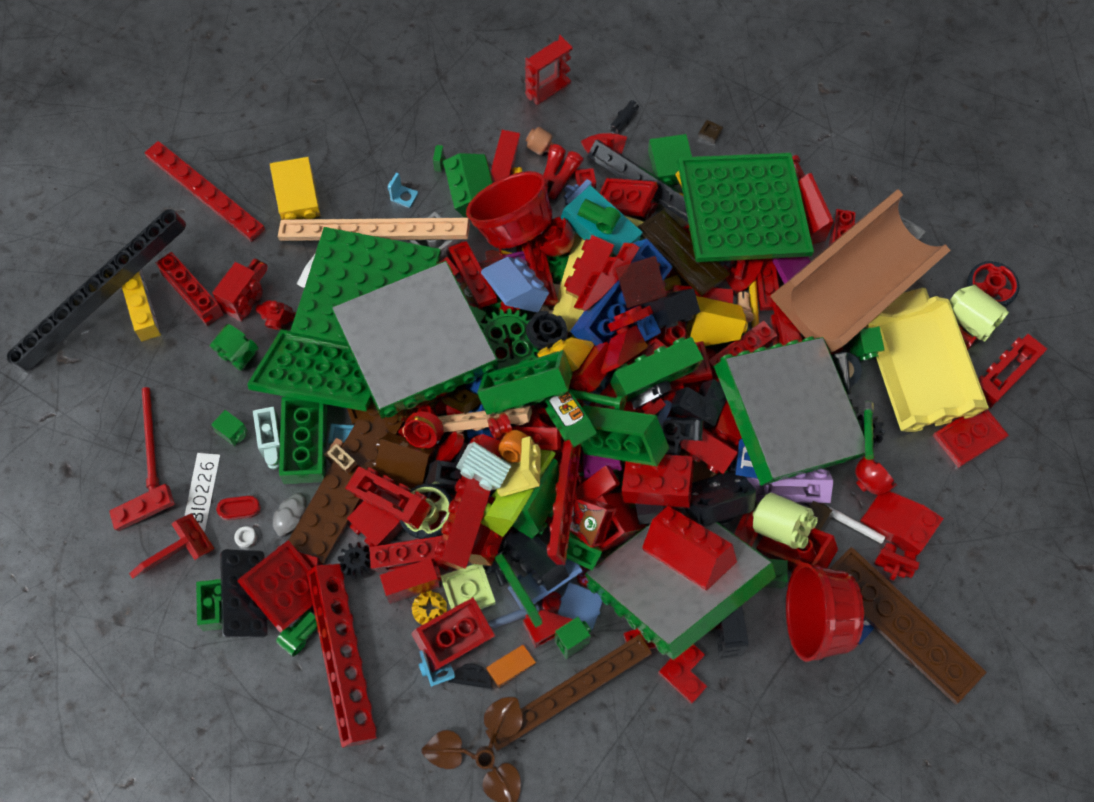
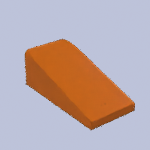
M521 645L486 667V670L500 689L536 662L525 646Z

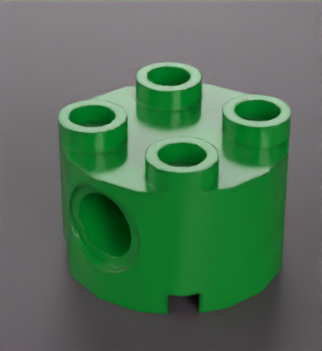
M226 324L209 345L222 360L226 362L227 360L231 361L232 365L239 371H242L259 349L254 341L248 340L244 333L230 324Z

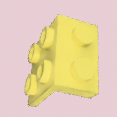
M530 436L522 438L521 461L518 463L507 462L511 465V468L505 476L501 487L497 489V493L501 497L540 486V447L533 442Z

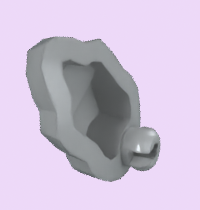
M301 492L284 499L279 509L275 511L273 528L277 535L285 536L288 532L293 531L307 509L306 497Z

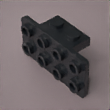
M224 549L220 553L222 635L225 638H264L268 634L267 616L237 581L265 559L263 551Z

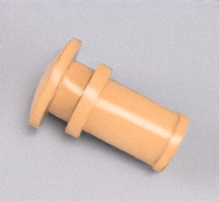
M742 292L737 294V305L743 307L746 321L750 323L754 319L752 309L749 306L750 295L744 292L743 299Z

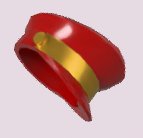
M416 412L407 418L404 436L411 445L417 448H432L443 436V425L441 420L432 413Z

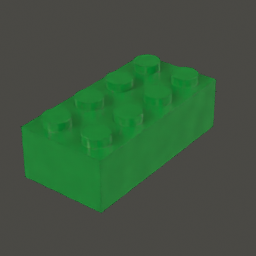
M681 337L673 342L674 345L668 348L666 346L659 347L654 351L655 354L648 357L646 354L635 359V363L631 365L625 363L616 368L610 382L616 396H624L627 403L633 397L657 384L668 380L672 382L696 371L703 361V357L693 338L685 339V337Z
M564 350L485 373L477 394L487 415L492 413L500 414L512 407L520 408L529 402H541L546 397L565 394L569 389L572 370Z
M281 397L279 477L283 484L321 483L326 475V457L324 454L327 449V404Z
M586 405L582 407L597 432L594 436L580 443L586 455L657 466L669 450L657 415Z

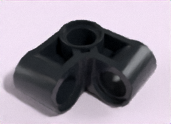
M692 417L666 418L661 427L669 446V450L665 455L680 456V440H699L702 442L704 419ZM668 423H674L678 430L670 433L666 430L665 426Z

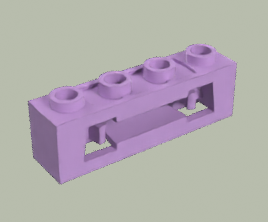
M825 469L770 483L772 485L766 484L761 486L758 479L746 477L756 489V502L761 501L765 497V495L757 494H769L771 492L794 502L812 503V501H815L817 503H831L833 478L830 472Z

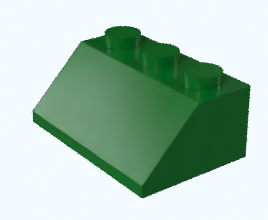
M459 153L443 161L454 208L464 218L467 217L466 209L470 201L480 191L493 183L485 154Z
M554 458L542 475L540 486L535 487L512 525L531 539L537 533L540 535L543 533L548 525L545 522L546 518H551L554 514L553 504L556 502V484L559 481L560 474L559 463Z

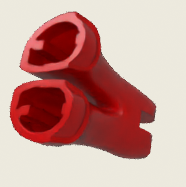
M557 144L550 145L547 164L543 173L547 189L549 185H552L548 196L551 200H555L559 196L569 177L579 168L584 160L579 153L574 151L568 152L560 172L555 176L566 155V150Z

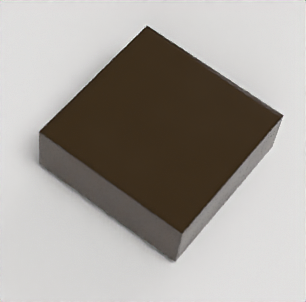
M706 120L698 133V137L715 144L723 131V127Z

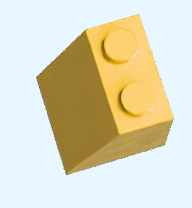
M309 157L270 163L281 220H311L315 217H321L315 178Z
M696 296L700 313L693 315V319L688 321L686 326L687 338L692 337L694 342L703 341L705 346L741 339L742 333H746L748 327L746 314L741 305Z

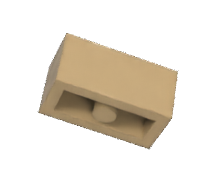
M337 444L327 452L329 457L347 473L357 465L356 461Z

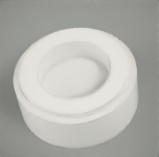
M244 526L236 531L234 539L240 548L249 549L256 544L257 534L253 528Z

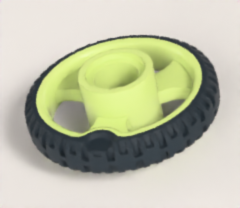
M427 484L415 486L411 489L410 493L414 494L416 491L419 493L432 492L438 494L441 498L436 503L428 498L426 499V502L432 506V510L426 516L419 529H414L411 525L400 520L402 527L408 534L417 539L442 535V526L446 520L448 521L450 515L448 508L452 501L451 496L440 486ZM439 512H447L443 523L438 528L430 530L429 525L438 520Z

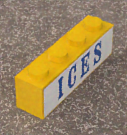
M141 269L122 286L134 331L142 342L161 336Z

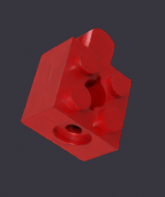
M254 258L248 267L237 262L232 265L212 292L223 313L240 322L250 314L252 306L261 299L263 294L259 281L267 272L268 266L266 263Z

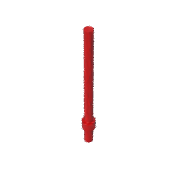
M149 387L142 388L148 472L146 488L151 491L159 487L160 484L156 474L151 393Z

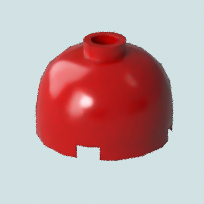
M556 217L551 220L542 234L536 236L535 244L548 256L557 257L567 254L571 251L574 244V229L565 218L561 220V217Z
M864 456L858 462L855 468L858 481L855 483L863 492L867 490L871 494L881 495L897 486L886 469L880 463H876L874 459L867 460Z

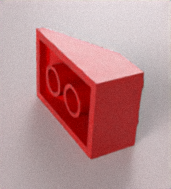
M889 491L876 497L860 522L886 536V540L902 551H911L918 556L944 518L920 503Z
M811 529L808 535V543L804 549L791 548L787 544L763 536L756 547L757 551L770 559L787 560L788 570L791 572L801 563L817 564L828 568L838 551L834 535L817 529Z
M474 597L423 624L411 633L420 651H423L425 660L432 673L495 637Z

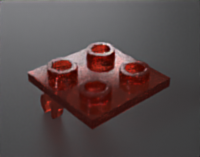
M656 256L615 268L627 308L667 296L665 290L666 282L662 280L659 270L661 265L660 262L657 263Z

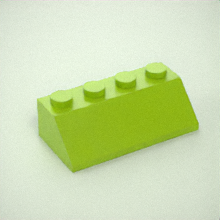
M541 450L540 479L556 454L553 451ZM535 487L502 497L499 496L496 489L492 495L495 500L492 505L487 503L481 523L503 537L516 521Z

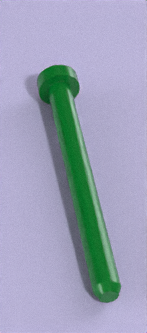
M569 388L575 399L613 406L615 410L623 411L625 408L626 398L624 396L613 398Z

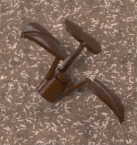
M504 697L493 702L487 708L484 714V725L494 731L489 745L480 747L476 754L461 748V737L451 730H442L436 733L422 748V754L429 762L443 769L458 767L462 762L461 753L476 759V764L481 769H493V771L487 772L483 778L482 786L485 794L496 802H517L521 790L519 772L510 763H502L497 768L494 765L495 756L492 748L497 732L503 737H511L519 732L523 717L518 699L516 697Z

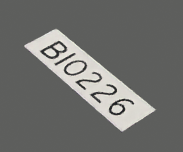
M197 453L185 516L192 513L205 532L220 455Z

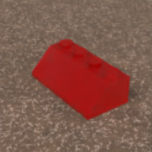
M669 506L652 519L642 546L644 552L706 591L737 563L732 543Z

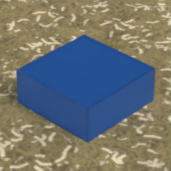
M653 314L633 323V326L637 325L645 341L661 333Z

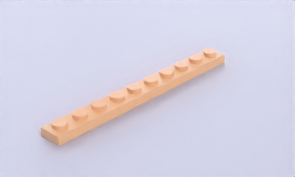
M469 218L281 220L278 238L280 241L320 240L323 228L329 227L391 240L468 239L470 220Z

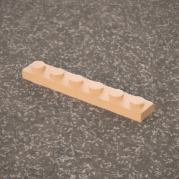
M527 405L520 408L512 407L502 413L507 414L511 424L523 425L529 422L532 410L531 406ZM485 411L439 416L438 418L442 422L443 433L451 431L460 433L468 429L478 431L489 427L487 419L490 417L497 418L500 414L492 413L487 415Z

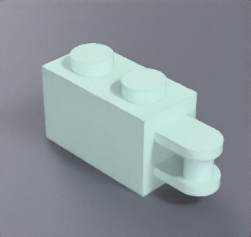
M274 406L253 410L258 449L262 457L265 458L268 467L273 470L277 469L280 459V424Z

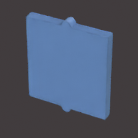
M568 582L564 596L560 598L561 604L557 614L571 619L579 617L581 622L586 621L590 629L593 630L597 616L600 615L599 610L602 604L600 596L597 593L593 594L590 590Z

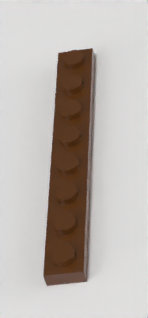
M637 635L521 708L523 722L519 732L511 737H503L497 732L493 744L496 751L498 752L650 656L652 653L641 635ZM488 729L485 731L489 739H491L494 730Z

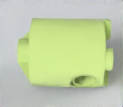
M975 284L959 289L949 301L957 323L973 336H976L977 339L984 342L1009 314L1007 308Z
M771 492L756 504L753 511V528L755 532L787 544L794 549H804L806 547L808 535L811 529L815 528L818 521L811 508L799 505L792 500Z

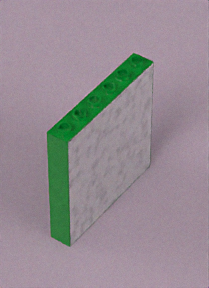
M447 261L331 307L337 325L381 419L393 417L401 410L414 408L420 402L432 400L441 393L451 392L460 385L474 382L485 373L498 370V360Z
M814 336L802 340V342L793 340L786 345L779 343L769 349H766V347L758 348L751 353L749 350L737 354V356L728 354L721 357V361L714 366L761 486L855 460L865 455V436L823 337L815 339Z
M672 507L674 510L693 520L689 513L686 512V510L683 507ZM717 522L704 527L733 544L737 563L707 591L643 551L642 546L651 524L595 565L593 571H587L585 573L588 580L586 585L593 594L597 593L605 605L608 606L610 604L619 617H625L634 630L638 629L641 631L642 636L648 642L652 641L661 654H667L674 660L776 578L773 562Z

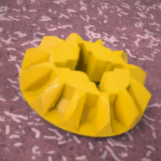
M431 590L429 592H421L414 599L411 606L413 617L421 625L447 612L445 599L439 593ZM429 600H431L432 606L436 608L431 610L428 617L426 609L420 607L427 606Z

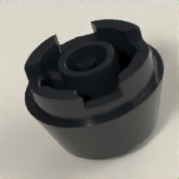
M541 311L535 314L528 322L526 334L533 347L541 351L545 347L551 348L561 339L565 341L568 329L565 320L560 315L558 317L550 314L549 311Z

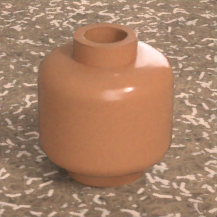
M541 127L532 128L525 140L527 148L538 155H543L545 151L548 152L550 145L554 144L551 142L553 135Z

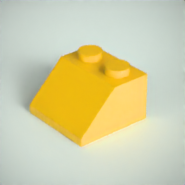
M571 337L565 341L562 339L557 341L549 349L547 347L543 348L537 355L541 357L564 350L573 372L579 369L594 344L592 341Z

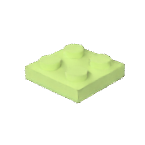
M473 564L467 566L466 569L441 575L442 584L451 609L474 597L480 609L496 604L483 565Z

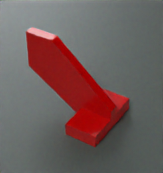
M192 513L175 520L171 524L179 535L180 540L141 562L129 573L132 579L151 570L184 548L188 549L194 560L205 556L215 549Z

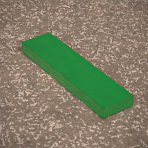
M504 555L496 556L495 560L535 628L540 626L543 621L535 605Z

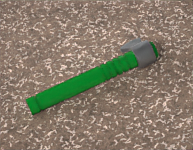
M865 401L863 404L853 407L855 415L857 413L864 414L865 458L872 460L874 459V403Z

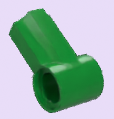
M588 199L583 201L577 214L596 224L597 229L605 234L613 232L621 217L620 212L615 208H603Z
M307 610L292 627H287L280 633L276 643L292 657L296 656L306 645V640L317 629L315 616Z

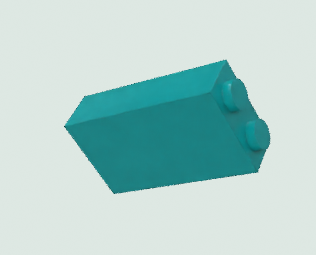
M591 185L563 209L561 220L565 218L582 239L590 240L591 235H594L614 245V250L610 257H617L623 243L640 241L639 239L643 233L621 212V217L611 234L602 233L597 229L596 224L577 215L585 199L603 208H615Z

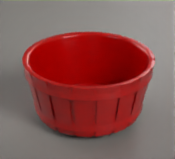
M526 171L506 176L487 186L470 201L466 209V215L489 244L495 248H512L532 240L548 227L552 220V207L548 197L547 185L541 173Z
M799 564L790 577L786 594V624L789 639L796 655L801 660L809 662L853 651L861 639L864 625V606L858 583L852 575L843 570H834L817 564Z

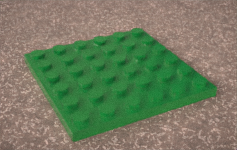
M791 153L678 158V169L696 262L807 257L813 255V245Z
M324 227L292 324L291 335L347 346L331 307L438 264L441 254L440 249Z

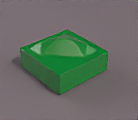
M436 145L433 166L436 172H441L444 165L443 161L446 160L443 145Z

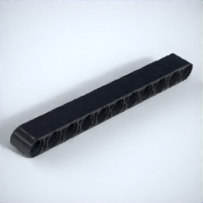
M173 209L163 211L13 346L6 355L7 362L21 371H28L179 236L186 227L184 219Z

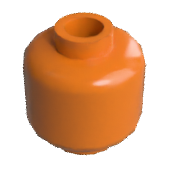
M512 430L504 435L499 444V453L504 460L512 463L521 461L522 438H526V434L518 430Z

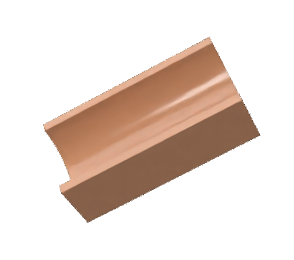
M899 189L874 207L770 296L805 338L814 336L815 339L823 337L830 353L844 346L951 251L946 244L938 247L927 245L916 239L907 230L898 211L899 200L903 196Z

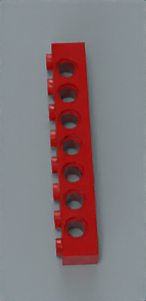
M340 564L316 565L307 572V578L341 746L345 748L367 744L377 738L376 725L372 719V706L368 700L366 690L367 682L363 676L362 659L358 653V640L354 634L353 616L348 606L349 598L344 587V574L341 571Z

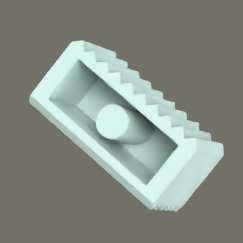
M473 442L468 444L456 468L461 470L460 473L468 479L474 478L480 482L479 485L482 488L491 491V489L495 490L501 487L511 465Z

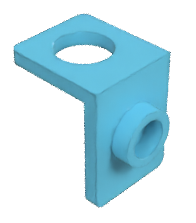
M396 172L388 185L390 199L395 203L411 208L418 196V192L402 186L400 174ZM403 193L411 194V199L408 201H403L400 197Z
M419 651L423 662L419 664L422 676L428 677L431 687L455 678L450 663L433 673L431 670L429 671L423 651ZM448 671L445 676L437 677L440 672Z

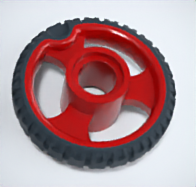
M996 261L979 263L970 271L967 278V287L975 284L992 298L1000 295L1001 300L996 301L1004 307L1010 305L1016 299L1020 289L1015 272L1008 266L1006 267L1005 264H1000ZM983 270L989 271V274L982 283L975 282V277L979 272ZM1006 277L1011 284V290L1004 287L1006 285Z

